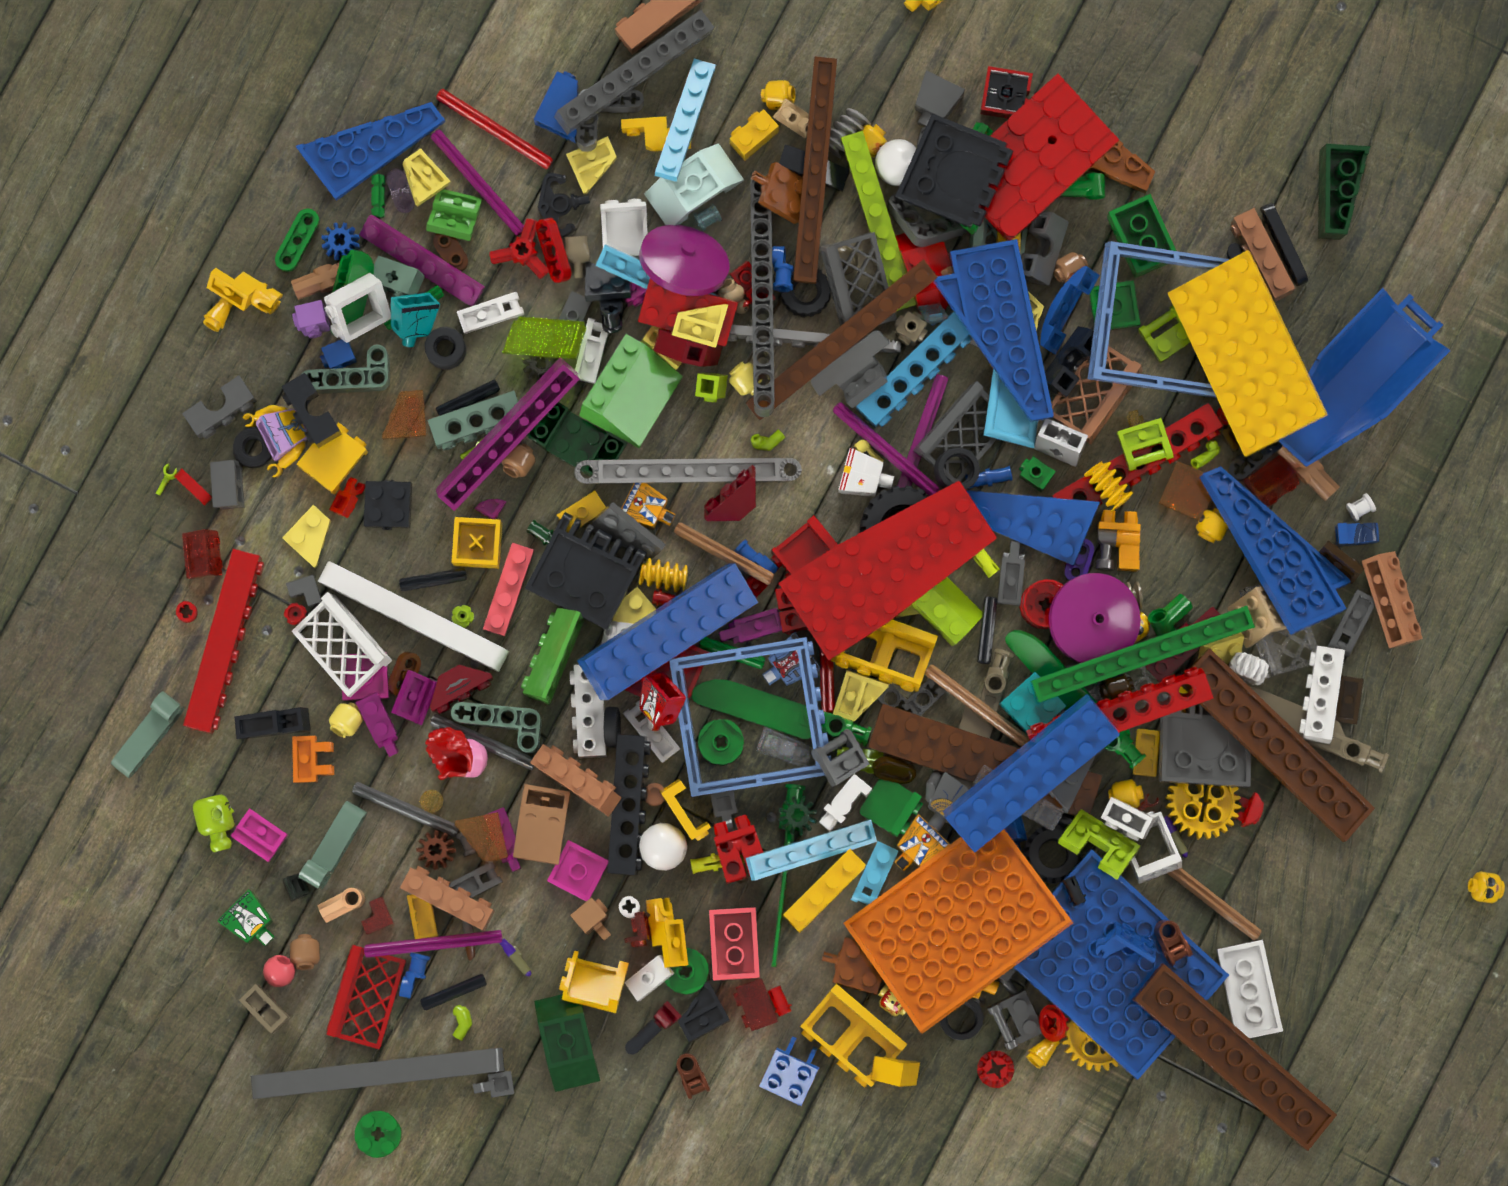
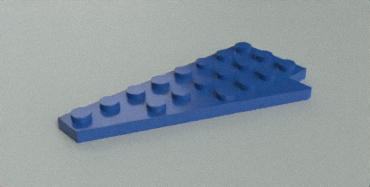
M1017 239L950 251L954 274L938 276L934 280V284L1029 421L1053 418L1052 404Z
M1221 466L1203 473L1199 477L1290 635L1342 613L1347 609L1336 591L1351 582L1346 575Z

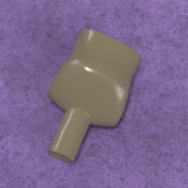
M588 235L564 237L568 261L574 265V278H583L582 263L590 260Z

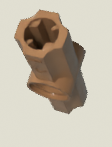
M339 263L320 266L314 269L313 273L292 280L291 283L297 299L300 300L318 292L326 293L332 291Z
M1284 446L1277 452L1294 469L1295 475L1304 484H1309L1324 501L1340 488L1324 471L1323 465L1318 460L1305 467Z

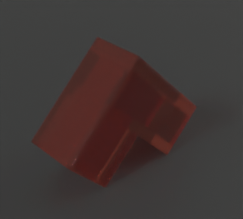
M384 897L369 902L374 916L361 921L367 935L395 924Z

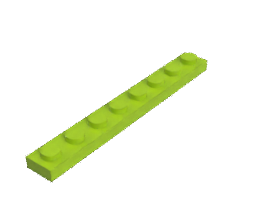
M863 131L841 137V141L869 232H875L889 287L906 274V269ZM914 297L897 311L915 306Z

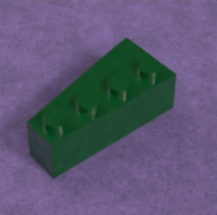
M1325 144L1319 150L1318 239L1341 240L1348 234L1356 196L1359 192L1361 177L1365 170V162L1371 146Z

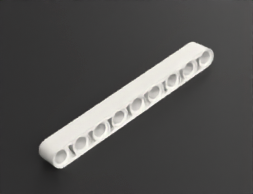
M330 561L327 562L318 580L322 585L497 672L500 671L509 653L505 648Z

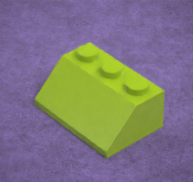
M948 577L911 604L952 647L982 618V611Z

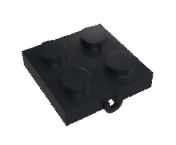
M394 480L366 481L364 527L382 528L383 530L410 528L412 482H398Z

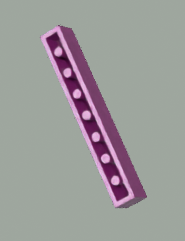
M560 357L436 488L437 496L455 511L580 379L577 371Z

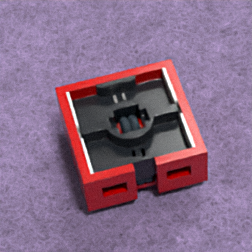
M988 66L980 114L1009 119L1029 100L1025 97L1026 95L1029 96L1033 73Z

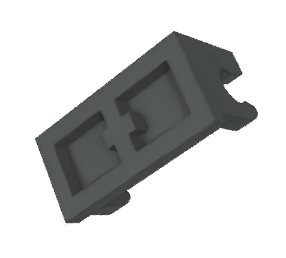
M236 460L210 462L213 508H245L242 464Z

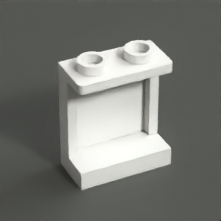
M629 199L628 203L608 200L605 201V204H600L603 248L606 244L639 259L641 244L648 234L646 202H641V199Z

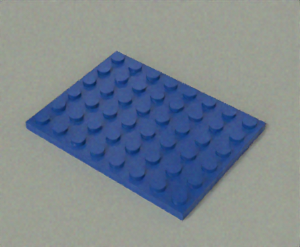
M1090 849L1065 877L1067 879L1074 875L1076 876L1083 894H1086V902L1073 907V904L1069 903L1070 898L1062 882L1052 892L1053 896L1073 921V924L1022 960L1014 968L1138 1080L1175 1038L1173 1034L1132 1000L1162 963L1165 964L1206 1001L1227 979L1229 974L1182 931L1181 933L1188 942L1193 955L1191 957L1186 956L1176 961L1174 966H1170L1154 933V927L1159 921L1170 920L1122 876L1117 880L1099 869L1098 866L1102 858ZM1116 921L1121 925L1126 923L1135 930L1134 933L1141 937L1145 935L1153 940L1156 946V960L1152 963L1129 947H1125L1106 958H1102L1104 953L1102 950L1098 955L1096 954V941L1100 937H1105L1114 928ZM1167 924L1163 927L1162 933L1165 937L1170 936L1172 929Z

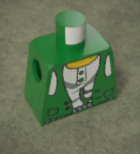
M252 890L246 891L217 920L221 925L249 944L257 938L264 946H267L275 938L267 929L273 920Z

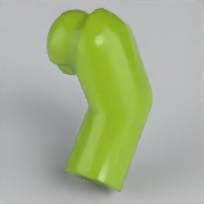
M778 429L770 437L754 434L751 437V443L757 450L771 451L786 437Z
M1216 440L1207 442V451L1191 460V465L1194 469H1199L1208 464L1220 453L1221 449Z
M457 1005L453 1009V1015L456 1016L458 1026L452 1036L462 1041L472 1026V1019L469 1010L465 1006Z

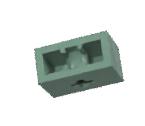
M379 255L374 264L373 275L382 282L385 294L387 291L394 293V297L418 294L425 277L418 269Z

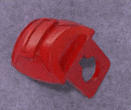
M1256 792L1252 794L1250 800L1244 797L1238 800L1241 806L1245 808L1244 813L1241 811L1237 813L1239 817L1236 820L1241 821V827L1251 824L1255 825L1263 813L1264 803Z

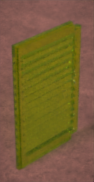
M518 316V320H514L502 353L577 359L587 327L584 326V321Z

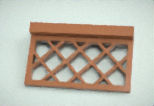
M1108 346V359H1106V363H1109L1110 370H1112L1111 362L1122 361L1127 364L1123 370L1124 372L1138 374L1143 372L1141 364L1131 361ZM1086 360L1078 367L1075 373L1080 379L1076 385L1080 384L1082 395L1071 398L1067 396L1066 399H1062L1063 396L1056 395L1051 404L1054 410L1057 404L1067 403L1069 414L1059 416L1053 412V419L1064 426L1088 435L1087 443L1092 444L1132 386L1113 383L1110 390L1100 392L1098 381L1081 380L1080 372L1083 368L1089 367V363H1087L1089 360ZM1096 381L1098 392L1084 395L1082 384ZM1099 397V406L1096 409L1087 410L1085 399ZM1083 400L1085 411L1071 413L1069 402ZM1086 415L1087 423L1082 430L1073 425L1072 417Z

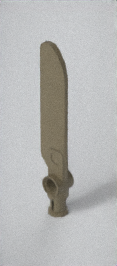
M1002 649L994 650L995 658L992 667L988 669L982 693L976 696L997 713L1009 676L1007 670L1010 660L1014 658L1013 653ZM1001 659H1003L1002 666L999 667ZM992 679L999 680L1001 688L998 690L991 689L988 684L989 681ZM965 706L959 729L990 739L993 725ZM952 776L969 789H971L976 784L974 782L956 776Z
M1248 685L1303 738V733H1299L1301 719L1306 718L1307 712L1302 710L1303 706ZM1337 720L1334 723L1333 737L1330 744L1305 740L1312 746L1362 766L1366 764L1374 767L1380 773H1382L1389 757L1388 753L1382 754L1372 750L1371 746L1346 737ZM1349 744H1356L1359 747L1358 756L1351 757L1347 754L1346 749ZM1370 757L1380 760V762L1373 760Z

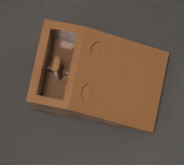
M524 784L513 858L559 865L570 803V791Z

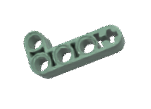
M373 345L367 351V367L306 370L303 373H306L309 379L312 377L316 381L312 382L318 394L383 391L390 385V358L383 346ZM376 352L384 353V358L381 361L376 362L372 359ZM377 374L385 376L381 384L373 382V378ZM355 375L362 376V381L358 385L350 383L351 378ZM332 376L339 377V382L335 386L328 385V380Z
M164 691L154 699L150 706L152 710L111 761V765L128 778H131L185 709L184 706Z
M458 702L452 707L451 716L458 724L518 730L517 742L522 752L533 754L539 748L542 719L540 714L534 709ZM461 708H464L467 713H473L472 709L476 708L474 712L475 721H472V716L464 715L463 719H460L456 713L460 712ZM489 710L491 718L485 722L479 719L480 712ZM506 712L514 714V720L509 724L502 722V716ZM529 714L537 716V722L533 726L525 724V718ZM526 737H532L535 740L534 746L530 749L522 746V742Z
M346 801L312 859L305 863L298 877L322 890L363 823L367 812Z

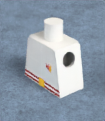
M849 448L838 493L875 496L878 486L886 489L892 488L894 476L881 473L883 462Z

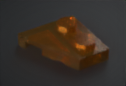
M423 390L402 391L399 393L386 429L382 433L383 440L427 436Z
M498 812L454 821V826L459 829L484 863L508 858Z

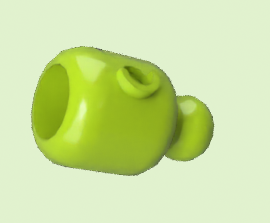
M219 794L195 801L193 813L197 829L203 836L210 835V849L212 852L231 848L232 842L227 837L226 831L234 827L232 816L234 810L230 807L227 797Z

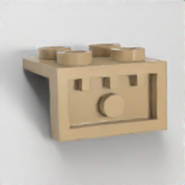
M1263 586L1255 587L1228 607L1230 612L1248 606L1255 627L1241 632L1244 635L1243 644L1245 648L1253 646L1271 632L1287 629Z

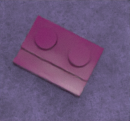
M408 670L391 713L422 725L432 701L437 682Z

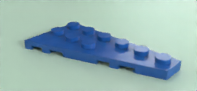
M430 102L405 110V112L394 116L390 115L375 122H368L337 132V134L326 138L322 137L307 144L297 145L296 148L337 201L445 123V119L433 103Z
M966 490L993 531L1071 565H1074L1101 502Z

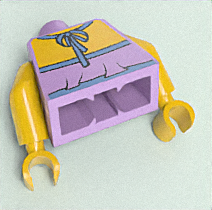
M269 405L255 412V415L246 413L243 416L244 420L252 418V422L245 426L248 428L258 427L274 461L278 460L279 462L278 464H270L267 470H271L274 466L277 467L278 472L272 477H279L283 472L282 468L286 469L299 458L306 447L305 442L307 440L304 434L307 432L305 425L299 426L293 416L296 410L277 405Z

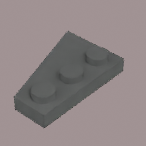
M614 502L608 505L589 523L594 526L593 532L596 533L600 529L612 535L613 542L618 538L622 540L621 546L628 548L632 545L635 547V553L638 549L646 552L645 558L647 559L651 558L652 560L666 545Z

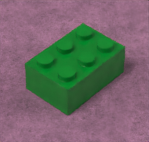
M1151 194L1108 212L1107 220L1119 243L1177 251ZM1125 257L1134 278L1167 265L1166 263Z

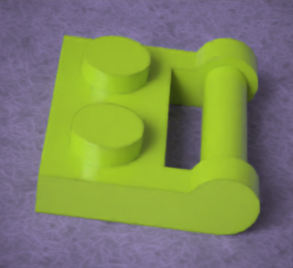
M1173 305L1169 307V311L1147 326L1143 325L1138 328L1139 334L1160 363L1191 343ZM1173 318L1178 321L1175 326L1157 338H1152L1151 333Z
M1161 418L1117 431L1129 471L1136 470L1138 466L1166 458V460L1173 458V452ZM1159 443L1162 445V450L1133 458V451Z

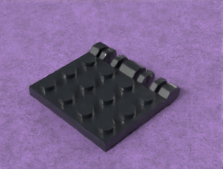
M565 512L525 589L564 609L581 612L583 619L608 630L647 553L638 549L629 564L628 561L634 552V546L630 545L626 549L625 555L621 560L615 557V555L621 548L622 540L617 538L610 553H607L606 550L613 539L612 535L598 529L591 544H589L587 541L593 532L594 526L589 524L584 531L582 539H579L574 535L581 526V520L576 518L569 533H567L566 531L572 522L573 515Z

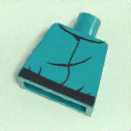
M430 293L391 297V327L402 339L403 346L414 347L417 337H425L431 333L440 303Z

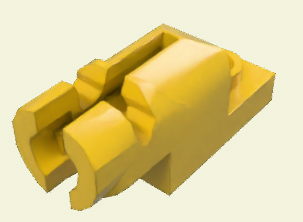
M666 117L621 119L623 134L627 133V136H638L640 132H645L646 149L650 151L663 150L670 128H667Z
M217 268L211 271L206 287L242 311H245L252 304L261 311L272 314L281 303L278 299L283 297V294L273 288L267 289L268 285L266 283L258 281L245 272H242L233 279Z
M670 898L646 900V910L650 914L648 923L651 931L652 947L662 946L664 967L687 966L688 958L683 919L674 920Z

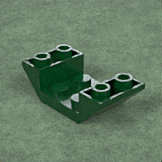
M559 402L526 435V437L541 448L574 468L584 460H618L628 444L612 433H606L570 412L568 407ZM584 465L580 469L582 473L592 476L593 471L590 466Z
M563 994L534 1001L540 1035L555 1092L600 1081L585 1020L584 1007L580 1004L562 1000Z

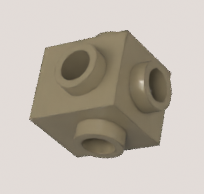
M907 311L905 316L900 315L894 325L897 328L895 332L897 339L907 346L910 344L915 347L918 341L922 342L928 333L926 330L927 322L924 321L925 318L917 312L912 314ZM910 323L916 328L914 330H909L907 328V325Z

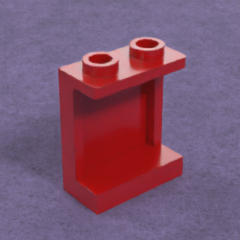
M813 515L800 529L776 548L771 549L773 554L771 559L778 568L783 566L788 572L785 575L787 578L838 544Z

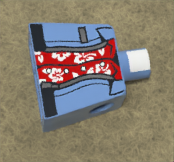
M794 632L787 640L799 639V637ZM797 650L771 654L768 657L773 667L762 675L769 685L780 678L786 686L802 679ZM810 655L811 664H816L817 672L820 671L819 665Z

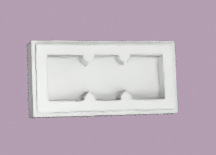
M658 955L624 983L635 999L641 1001L671 977L674 972L670 967H664L663 956Z

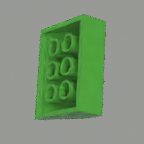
M625 334L582 403L579 416L640 448L683 376L646 344Z
M557 608L556 613L551 612L547 625L550 626L547 634H542L538 644L541 647L538 655L534 654L530 663V667L533 668L530 676H525L521 685L525 696L550 705L583 625L584 619L581 612Z

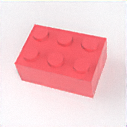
M756 907L709 910L713 981L760 978Z

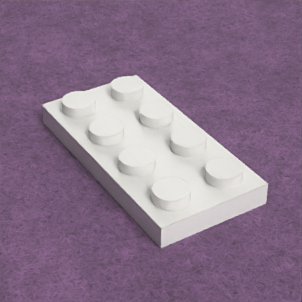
M1263 940L1217 949L1220 967L1229 974L1224 981L1233 1024L1248 1038L1282 1032L1283 1028Z

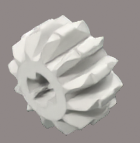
M1238 652L1231 659L1229 667L1245 683L1261 685L1267 677L1269 665L1265 660L1252 654Z

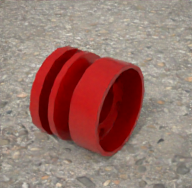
M1044 579L1031 584L1024 590L1019 609L1027 624L1038 629L1050 628V607L1056 593L1063 584L1056 580ZM1045 599L1047 600L1046 604L1049 605V608H1046L1043 611L1041 610L1042 606L1039 605V602H1042Z

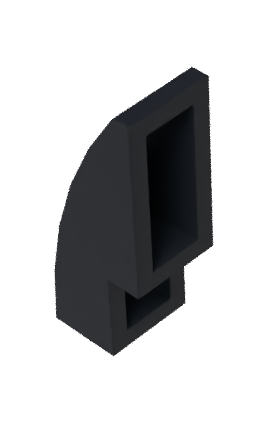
M785 145L779 164L803 177L805 151ZM828 160L825 187L843 192L850 170Z
M303 707L234 716L236 739L311 731L309 709Z

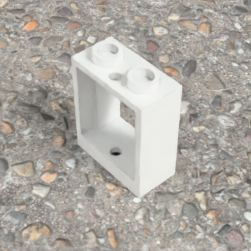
M371 273L324 297L326 303L325 312L332 322L330 326L332 333L335 337H340L346 343L391 319V312L382 282ZM368 294L373 311L346 325L341 308Z
M1161 811L1146 814L1155 818L1151 828L1158 825L1171 856L1139 867L1134 856L1130 865L1139 884L1182 868V859ZM1120 827L1118 828V832L1126 836L1127 831Z

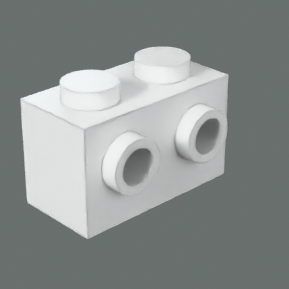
M1114 797L1110 798L1101 816L1102 819L1106 820V826L1114 830L1120 827L1127 831L1126 836L1136 841L1139 838H1146L1155 820L1154 817Z

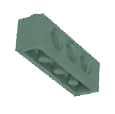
M515 391L429 419L428 423L437 448L449 450L456 447L455 443L461 441L469 443L477 440L479 435L485 433L487 435L500 421L492 418L493 412L503 410L505 416L518 402ZM480 417L483 419V423L479 427L471 426L472 419ZM454 424L461 426V431L456 435L449 433L450 427Z

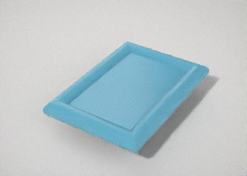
M993 369L984 436L1034 448L1038 421H1029Z

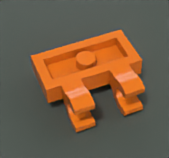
M292 736L293 783L318 782V775H334V766L317 765V752H334V743L317 742V736Z

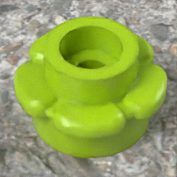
M467 605L457 606L452 611V622L461 627L469 626L470 622L474 620V613L471 612V608Z

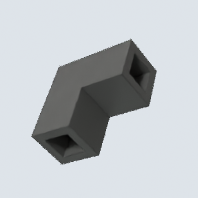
M314 575L286 583L290 597L295 598L305 595L309 608L322 602Z

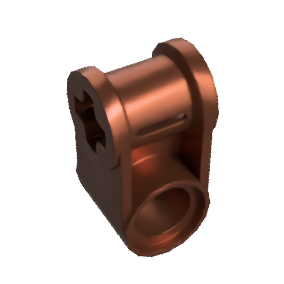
M1162 920L1155 925V936L1170 966H1174L1176 961L1186 956L1191 957L1193 955L1188 942L1175 922ZM1168 924L1172 931L1170 936L1165 937L1162 929Z
M690 1053L679 1056L676 1065L689 1100L693 1098V1095L705 1090L707 1092L711 1091L695 1056ZM686 1057L691 1058L694 1062L693 1068L688 1071L680 1066L681 1060ZM701 1083V1085L691 1088V1086Z

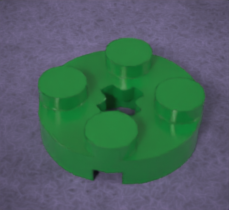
M718 719L710 721L700 731L698 746L701 755L712 764L721 766L730 764L737 760L743 751L744 738L742 732L730 720ZM717 737H726L725 743L727 746L725 748L722 746L717 748L715 739Z
M686 948L687 967H692V972L689 973L690 977L685 978L684 975L679 974L682 966L670 967L674 974L665 983L677 993L692 994L699 991L707 982L709 967L702 954L696 950Z
M372 1111L362 1116L357 1123L354 1134L358 1148L366 1155L381 1158L396 1150L401 1142L402 1130L398 1121L390 1113ZM377 1127L381 1128V1132L385 1133V1136L380 1137L379 1141H376L375 1137L372 1136V1131H376Z

